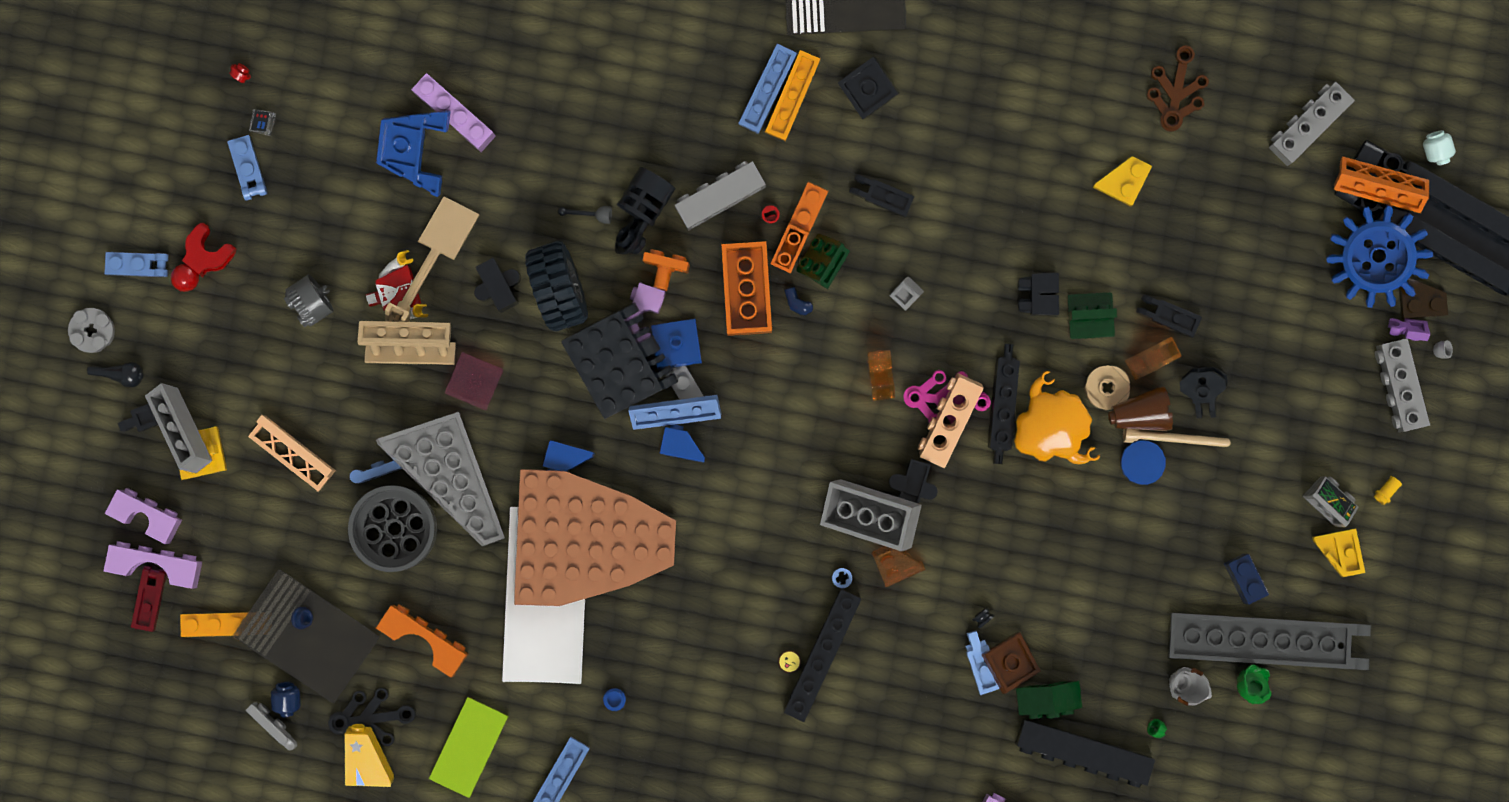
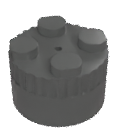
M309 274L285 289L286 297H284L289 308H295L298 312L297 318L304 327L307 325L313 326L334 312L326 296L330 290H325L327 288L326 285L320 287Z

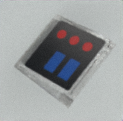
M253 109L249 131L271 136L276 114L270 111Z

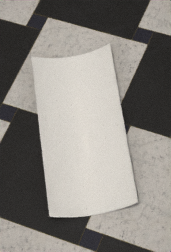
M510 507L502 681L581 684L585 599L562 606L514 605L518 507Z

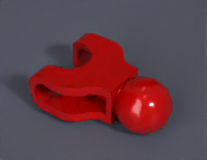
M205 223L198 224L186 238V255L182 259L184 264L175 267L171 273L170 280L175 289L182 292L193 290L199 282V275L203 278L207 272L223 270L235 256L236 247L232 244H224L216 252L206 251L204 243L210 234V229Z

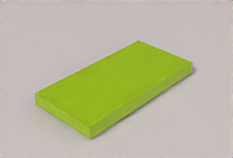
M468 696L429 779L470 798L509 716Z

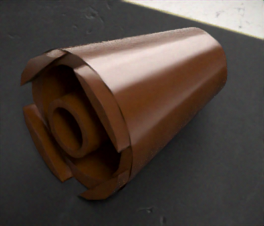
M1157 387L1112 406L1111 411H1108L1110 425L1114 424L1115 428L1172 430L1173 417L1172 412L1169 413L1168 405L1171 404L1166 388Z

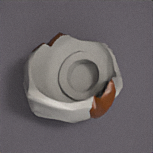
M1183 667L1174 672L1169 678L1172 697L1186 706L1198 705L1212 697L1208 679L1202 671L1196 668L1189 669L1188 667Z

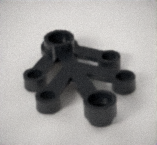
M379 688L375 691L374 698L361 715L351 717L358 705L363 704L367 700L366 693L360 690L353 694L351 702L343 712H336L331 715L328 726L333 733L340 735L346 732L348 726L363 724L365 727L372 728L382 745L390 746L395 741L394 735L383 731L374 723L399 720L403 724H408L415 719L416 711L412 706L404 705L398 711L373 714L381 702L389 697V691L386 688ZM380 690H383L386 693L384 699H381L378 696V692ZM358 693L363 695L362 702L356 700ZM404 710L411 712L410 718L404 717ZM338 719L344 721L343 727L337 726L336 721ZM385 735L391 737L390 743L384 742Z

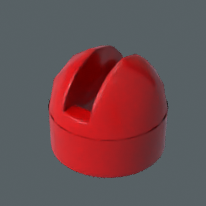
M767 205L762 209L761 216L765 222L775 223L779 219V210L775 206ZM775 210L776 214L765 217L764 213Z

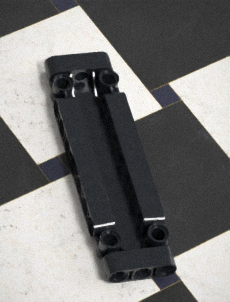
M1366 139L1355 155L1354 160L1389 169L1386 165V161L1389 159L1395 164L1394 171L1429 180V198L1422 212L1417 213L1392 206L1391 222L1399 224L1403 216L1411 213L1414 217L1405 229L1408 234L1412 235L1421 229H1426L1428 233L1424 239L1414 243L1422 250H1432L1433 256L1495 292L1508 296L1509 217L1423 167L1410 161L1405 162L1400 155L1389 153ZM1352 167L1348 168V170L1356 171ZM1369 172L1370 175L1378 177L1376 174ZM1391 178L1393 182L1400 183L1398 180ZM1412 184L1415 188L1422 189V186ZM1335 191V196L1353 205L1363 214L1365 198ZM1372 200L1373 206L1370 209L1373 220H1382L1384 209L1388 204Z

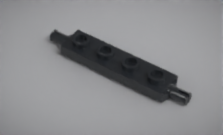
M1004 344V357L996 358L988 448L995 450L993 464L1003 465V452L1012 450L1020 361L1012 358L1014 344Z

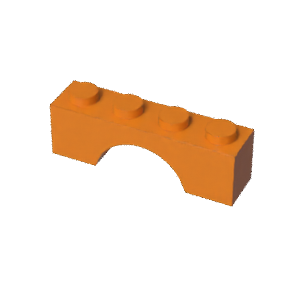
M391 605L376 629L394 641L407 634L423 637L428 641L433 650L432 666L450 678L454 677L468 656V653L465 652L466 647L457 641L451 643L446 639L447 635L437 628L433 631L427 627L429 624L427 621L419 616L415 619L408 614L410 610L403 605Z

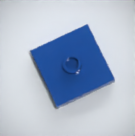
M695 319L651 325L652 335H654L661 348L655 352V356L661 353L665 356L663 361L657 363L658 370L668 365L673 368L702 363Z

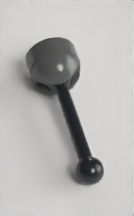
M601 206L596 212L566 210L564 207L558 209V214L560 216H565L566 214L595 216L599 222L611 224L612 206Z

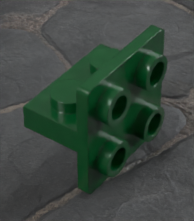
M818 233L811 241L805 256L800 260L796 272L828 289L850 250L845 248L842 242Z
M1111 292L1071 294L1067 296L1070 339L1115 336L1114 319L1117 318V308H1113V295Z

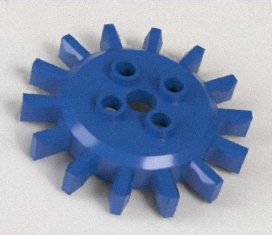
M1386 205L1382 220H1373L1371 209L1368 206H1364L1363 215L1366 223L1356 226L1351 218L1345 216L1343 221L1345 226L1352 231L1348 238H1343L1338 234H1331L1330 236L1332 242L1344 246L1342 254L1326 256L1328 263L1341 262L1344 266L1342 272L1336 273L1331 278L1333 283H1340L1344 279L1350 278L1353 285L1347 290L1346 298L1351 300L1355 297L1358 290L1362 288L1368 291L1366 305L1369 308H1372L1375 303L1376 293L1383 292L1386 293L1388 304L1391 307L1395 306L1396 298L1393 295V290L1400 286L1405 290L1406 294L1413 297L1416 294L1415 290L1407 282L1412 274L1422 279H1428L1429 277L1427 271L1415 267L1418 258L1428 259L1433 257L1432 250H1416L1414 244L1428 235L1426 229L1418 230L1416 233L1409 235L1405 229L1412 222L1414 216L1411 213H1407L1399 224L1391 222L1393 214L1391 205ZM1365 240H1372V245L1370 247H1365ZM1394 241L1395 247L1390 249L1387 247V243ZM1378 249L1383 250L1386 254L1384 260L1380 262L1372 258L1373 252ZM1369 262L1371 266L1369 269H1363L1362 264ZM1392 263L1393 269L1388 271L1385 269V265Z

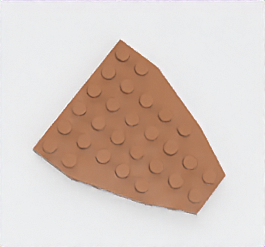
M520 469L514 605L562 606L630 586L674 566L676 520L631 495L567 471Z

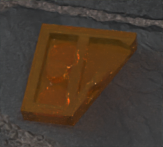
M883 546L871 552L886 587L926 570L920 560H914L906 551H898Z

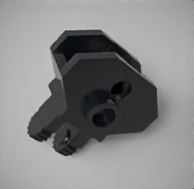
M1216 367L1192 368L1182 377L1180 391L1193 400L1196 418H1202V403H1209V414L1211 418L1216 417V400L1218 395L1227 387V374Z

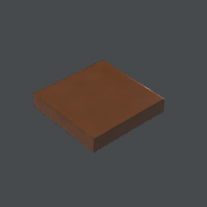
M1016 632L981 654L1002 694L1008 693L1041 672L1020 632Z

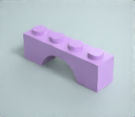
M427 73L411 89L415 95L435 112L451 111L449 124L480 152L496 137L485 124Z
M117 541L116 545H109L103 572L129 576L141 564L152 562L165 570L170 585L194 589L198 586L202 561H196L197 556L183 554L182 558L174 556L175 552L167 550L155 553L152 552L151 547L139 545L138 549L130 548V543Z

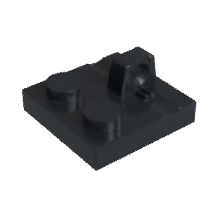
M872 57L838 82L862 119H866L900 94L876 57Z

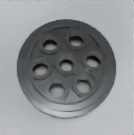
M383 486L368 492L356 503L349 518L348 535L354 552L365 564L379 571L398 572L418 565L428 556L436 540L437 521L428 501L416 491L402 486ZM402 500L408 506L407 511L403 514L397 510V504ZM379 506H382L386 511L382 519H378L375 515V510ZM415 517H420L423 520V526L419 530L415 529L412 525ZM394 522L399 523L401 526V532L398 535L392 534L390 530ZM372 528H376L379 531V538L375 541L369 537V531ZM410 538L414 539L417 543L414 551H409L406 547V542ZM387 544H392L395 548V553L391 557L387 556L384 552Z

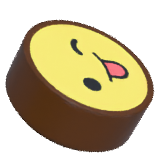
M786 650L779 656L778 664L782 671L793 673L799 669L801 659L795 651Z

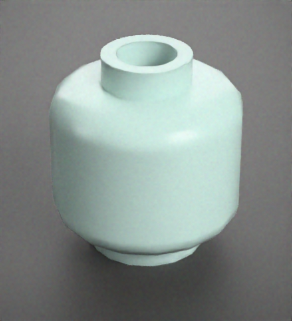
M1443 130L1428 134L1426 136L1427 139L1423 142L1427 160L1429 162H1436L1437 165L1449 163L1450 158L1456 153L1451 135L1444 133Z

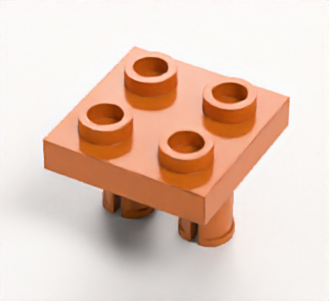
M650 249V253L644 252L642 261L645 264L657 267L654 288L667 291L671 273L674 270L688 274L690 264L686 262V257L672 254V258L664 257V252Z

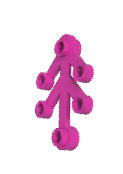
M934 371L932 377L920 387L916 385L910 386L903 395L906 405L911 408H919L928 419V422H930L932 417H937L938 414H934L926 402L935 403L938 406L941 398H946L949 392L947 385H945L936 394L927 393L936 384L945 382L946 375L944 371ZM958 372L959 374L968 377L965 372ZM938 373L943 374V379L940 381L935 379V375ZM982 392L974 407L978 411L987 410L991 404L989 396ZM914 393L919 395V398L916 401H913L910 398L911 395ZM956 395L953 398V403L957 405L962 404L965 397ZM980 399L986 400L984 406L978 405ZM953 415L946 416L952 424L955 417Z

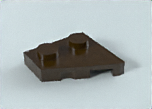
M1411 278L1407 282L1415 290L1416 294L1413 297L1406 294L1401 286L1399 287L1401 319L1448 315L1446 292Z

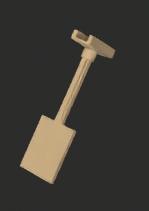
M446 197L442 198L418 240L419 243L431 248V251L403 300L399 301L397 306L390 302L385 309L386 322H392L393 320L395 322H410V305L438 256L443 254L455 260L479 217L478 213Z

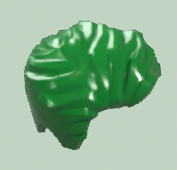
M1253 664L1244 669L1237 677L1236 683L1237 691L1241 697L1251 704H1262L1270 699L1269 670Z

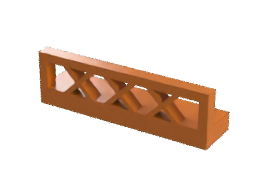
M1342 156L1340 173L1334 183V190L1421 213L1429 198V180ZM1346 166L1352 167L1356 171L1346 169ZM1369 172L1376 174L1378 177L1370 175ZM1391 178L1398 180L1400 183L1393 182ZM1412 184L1422 186V189L1415 188Z

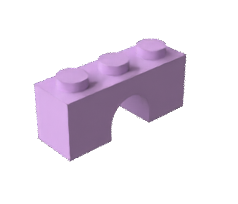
M639 283L638 288H633L630 299L633 300V303H636L639 311L626 318V320L644 312L659 314L666 294L665 291ZM638 323L630 326L633 333L640 329ZM647 333L637 338L638 342L651 336V334Z
M129 488L117 490L105 514L124 524H130L134 516L142 512L149 519V526L145 534L164 544H170L182 522V519L177 517L178 513L168 508H165V510L158 508V503L149 498H145V500L138 498V493Z

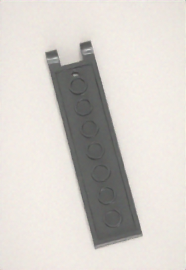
M1170 613L1168 658L1369 670L1368 658L1351 657L1352 635L1371 636V625ZM1340 642L1343 643L1342 649L1338 648V644Z

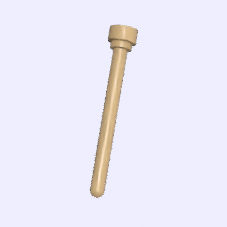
M1123 429V442L1127 443L1143 439L1229 447L1231 444L1228 438Z

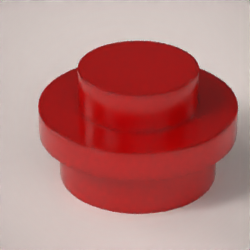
M243 64L231 65L229 74L235 80L245 83L246 80L251 78L250 70Z

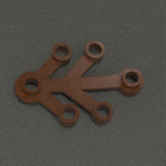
M1190 46L1180 47L1175 54L1178 67L1174 86L1165 75V69L1162 66H1156L1151 71V77L1154 80H1158L1170 98V106L1168 108L1160 97L1161 92L1158 88H1150L1146 97L1149 101L1154 102L1162 114L1160 124L1164 130L1169 132L1178 130L1183 123L1184 117L1204 107L1203 98L1197 96L1190 101L1189 105L1178 110L1181 100L1198 89H1204L1209 84L1207 76L1199 75L1193 83L1183 88L1187 64L1195 56L1194 50ZM1182 52L1186 53L1188 59L1183 60L1180 54ZM1156 69L1162 72L1160 77L1154 74ZM1198 79H1204L1205 85L1200 86L1198 84ZM1155 91L1157 98H1152L1150 92ZM1194 100L1200 101L1201 106L1195 107L1193 104ZM1167 118H1174L1175 123L1172 125L1167 122Z

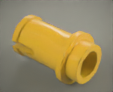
M1390 476L1383 487L1375 491L1376 495L1374 498L1382 505L1390 503V498L1402 486V483L1395 477Z

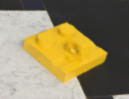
M218 427L198 430L212 462L197 473L179 470L181 480L227 470Z

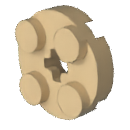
M1108 365L1094 369L1088 375L1084 390L1087 399L1093 406L1103 410H1111L1112 406L1128 399L1130 381L1126 373L1120 368ZM1104 382L1106 384L1110 382L1113 384L1111 387L1113 392L1111 394L1102 391L1104 388L1102 384Z

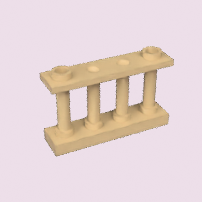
M359 321L357 342L358 345L366 346L365 363L455 365L456 342H450V323Z

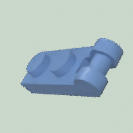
M246 135L227 141L245 201L252 199V196L266 195L267 189L251 137ZM256 181V186L250 188L248 183Z
M106 252L105 275L168 277L166 262L169 260V254ZM152 261H157V269H152Z
M394 460L386 464L384 461H379L371 464L372 469L366 471L353 470L350 473V480L353 483H364L402 468Z

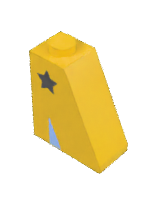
M363 724L348 726L345 732V786L391 787L394 774L372 728L365 727Z

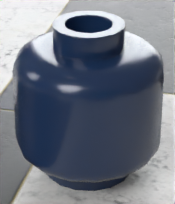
M292 682L278 683L270 693L272 710L280 714L281 717L293 716L294 712L298 711L301 707L300 690Z

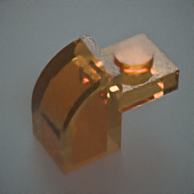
M1171 336L1128 358L1125 362L1134 379L1137 380L1182 357Z
M890 350L868 353L867 363L873 401L895 398Z

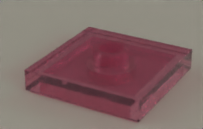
M462 352L445 394L487 411L504 369Z

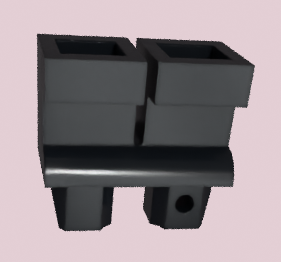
M1059 273L1031 274L1029 277L1018 279V291H1030V299L1018 300V312L1030 313V316H1059V295H1057L1059 293Z

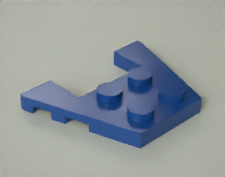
M451 111L382 119L376 163L400 177H405L412 181L415 186L422 187L429 191L431 195L438 197L441 193L443 176L421 171L425 128L447 132Z

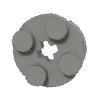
M85 308L75 312L68 326V335L71 344L79 350L97 353L111 344L115 335V326L104 311L96 308ZM91 324H94L93 328L97 329V332L93 333L92 337H89L86 329Z

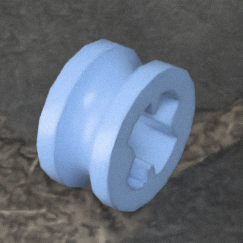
M839 568L834 571L832 581L837 587L846 588L852 582V574L845 568ZM839 572H844V575L848 574L845 584L841 585L840 581L837 583L836 578L839 577Z

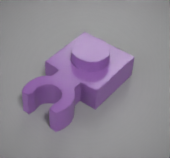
M1394 318L1389 320L1388 328H1390V335L1398 336L1403 334L1405 338L1413 341H1428L1430 331L1427 321L1406 318L1404 322Z

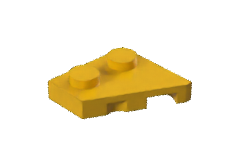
M1132 156L1095 183L1093 188L1129 206H1133L1152 166Z
M1356 529L1312 537L1314 543L1341 577L1365 573Z

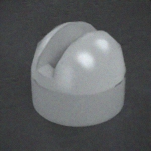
M1448 340L1437 342L1433 347L1434 355L1441 359L1451 358L1453 353L1451 342Z

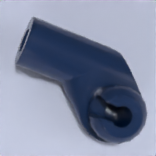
M795 287L784 290L789 308L800 315H807L812 312V303L798 299Z

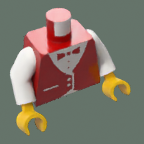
M409 250L399 252L397 257L389 262L381 271L379 279L375 281L378 291L366 294L369 307L382 304L385 311L389 302L397 306L399 301L403 300L414 280L411 267L406 265L413 262V258L406 259V254ZM417 293L410 305V319L428 317V314L422 313V308L427 307V305L421 303L419 293Z

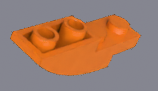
M808 181L771 261V265L788 273L792 272L828 194V190Z

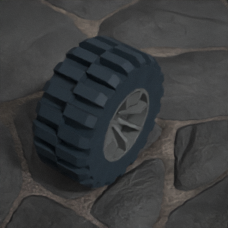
M555 241L528 250L525 254L527 274L537 306L549 330L560 331L584 323L588 318L587 304L578 273L566 245L563 242Z

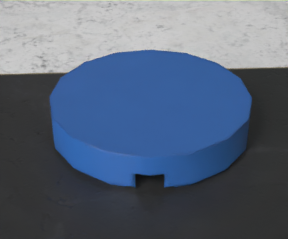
M1136 441L1124 449L1120 467L1124 476L1129 481L1139 485H1148L1156 482L1162 476L1166 467V458L1157 444L1150 441Z

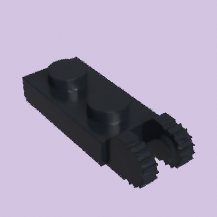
M861 175L855 176V180L858 183L870 186V189L866 193L858 188L851 187L849 193L906 218L915 196L875 179L870 180Z
M1147 295L1142 296V301L1157 306L1155 313L1138 307L1136 310L1137 314L1194 338L1202 319L1201 316L1164 300L1159 301Z

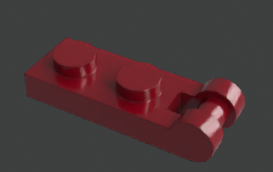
M144 566L131 628L155 632L164 585L167 579V573L164 569L154 570L150 566ZM150 578L157 579L155 586L149 585Z

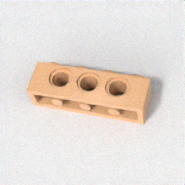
M957 373L955 378L952 377L947 385L949 392L946 398H941L937 406L939 413L936 418L932 417L927 427L930 431L927 437H923L918 445L920 458L940 467H946L984 389L981 383ZM956 395H963L965 400L962 404L957 405L953 403V398ZM953 415L955 421L949 425L943 422L944 417ZM937 435H943L946 438L942 444H935L933 440Z

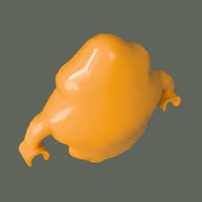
M1044 371L1041 377L1037 378L1031 385L1028 411L1021 413L1017 417V431L1014 439L1016 449L1023 454L1033 456L1039 461L1044 462L1053 456L1067 459L1073 464H1085L1091 460H1098L1100 454L1094 458L1089 455L1090 451L1096 447H1089L1085 455L1078 453L1081 441L1090 435L1092 418L1078 395L1070 394L1064 390H1060L1055 394L1042 392L1043 384L1050 385L1055 380L1044 381V376L1050 373V371Z

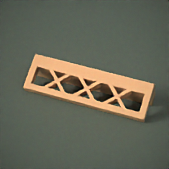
M261 415L256 421L258 425L248 437L319 492L336 470L270 418ZM262 427L270 432L271 441H261L256 437ZM272 443V448L266 444ZM275 443H284L288 447L289 454L279 455L276 452ZM293 456L303 458L306 462V468L297 469L294 467ZM284 457H289L290 463ZM317 469L324 475V478L318 485L311 480L310 470ZM301 471H307V476Z

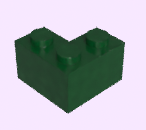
M1063 681L1048 685H1029L1016 688L1019 715H1029V719L1042 718L1043 714H1046L1047 718L1060 717V714H1074L1075 709L1083 708L1079 681Z

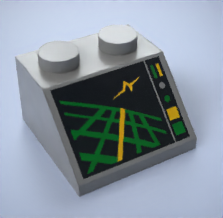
M1320 477L1302 497L1335 527H1346L1359 508L1354 503L1356 501L1355 498L1348 492L1343 493L1338 488L1339 484L1332 477Z

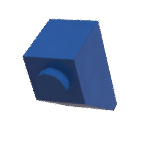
M670 425V428L665 427L660 454L705 462V457L689 433L683 431L684 426Z
M550 440L543 467H547V470L568 472L592 459L595 453Z

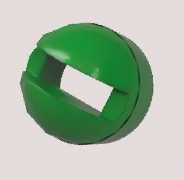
M1153 719L1147 727L1149 735L1154 738H1162L1166 735L1164 733L1167 731V726L1163 721Z

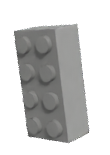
M839 479L829 483L820 525L898 551H904L912 548L922 505Z

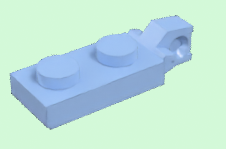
M977 631L968 632L967 636L970 645L965 646L966 654L979 694L982 695L998 690L999 687L981 655L989 650V646L985 640H979Z

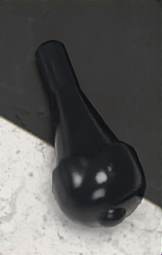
M133 362L105 368L93 366L87 368L88 375L103 376L121 383L124 387L130 388L138 386L144 377L141 366Z

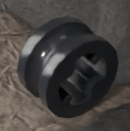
M986 607L973 617L972 620L978 622L977 626L981 628L995 615L990 614L989 608Z

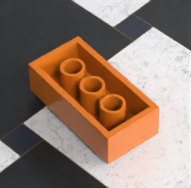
M766 241L721 244L727 336L772 333Z

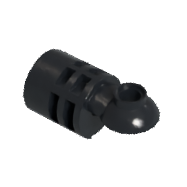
M639 167L629 183V187L624 191L621 200L616 204L620 209L632 216L628 225L623 227L616 236L614 247L617 254L632 253L636 255L642 251L646 244V239L642 236L648 226L653 227L657 217L660 216L662 209L676 190L669 182L643 167Z

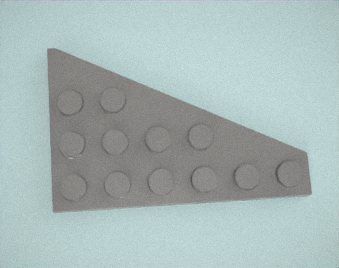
M459 412L376 440L377 444L481 546L505 538Z

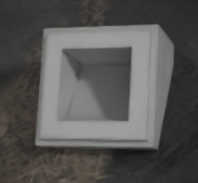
M906 277L889 296L906 311L924 291L910 277Z

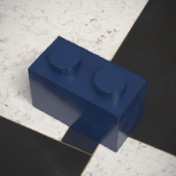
M1242 554L1224 563L1243 604L1249 605L1269 595L1249 554Z

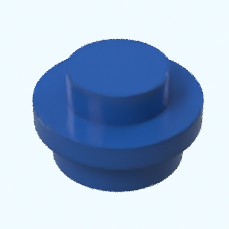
M613 688L605 693L603 702L607 709L618 711L625 705L626 697L620 689Z

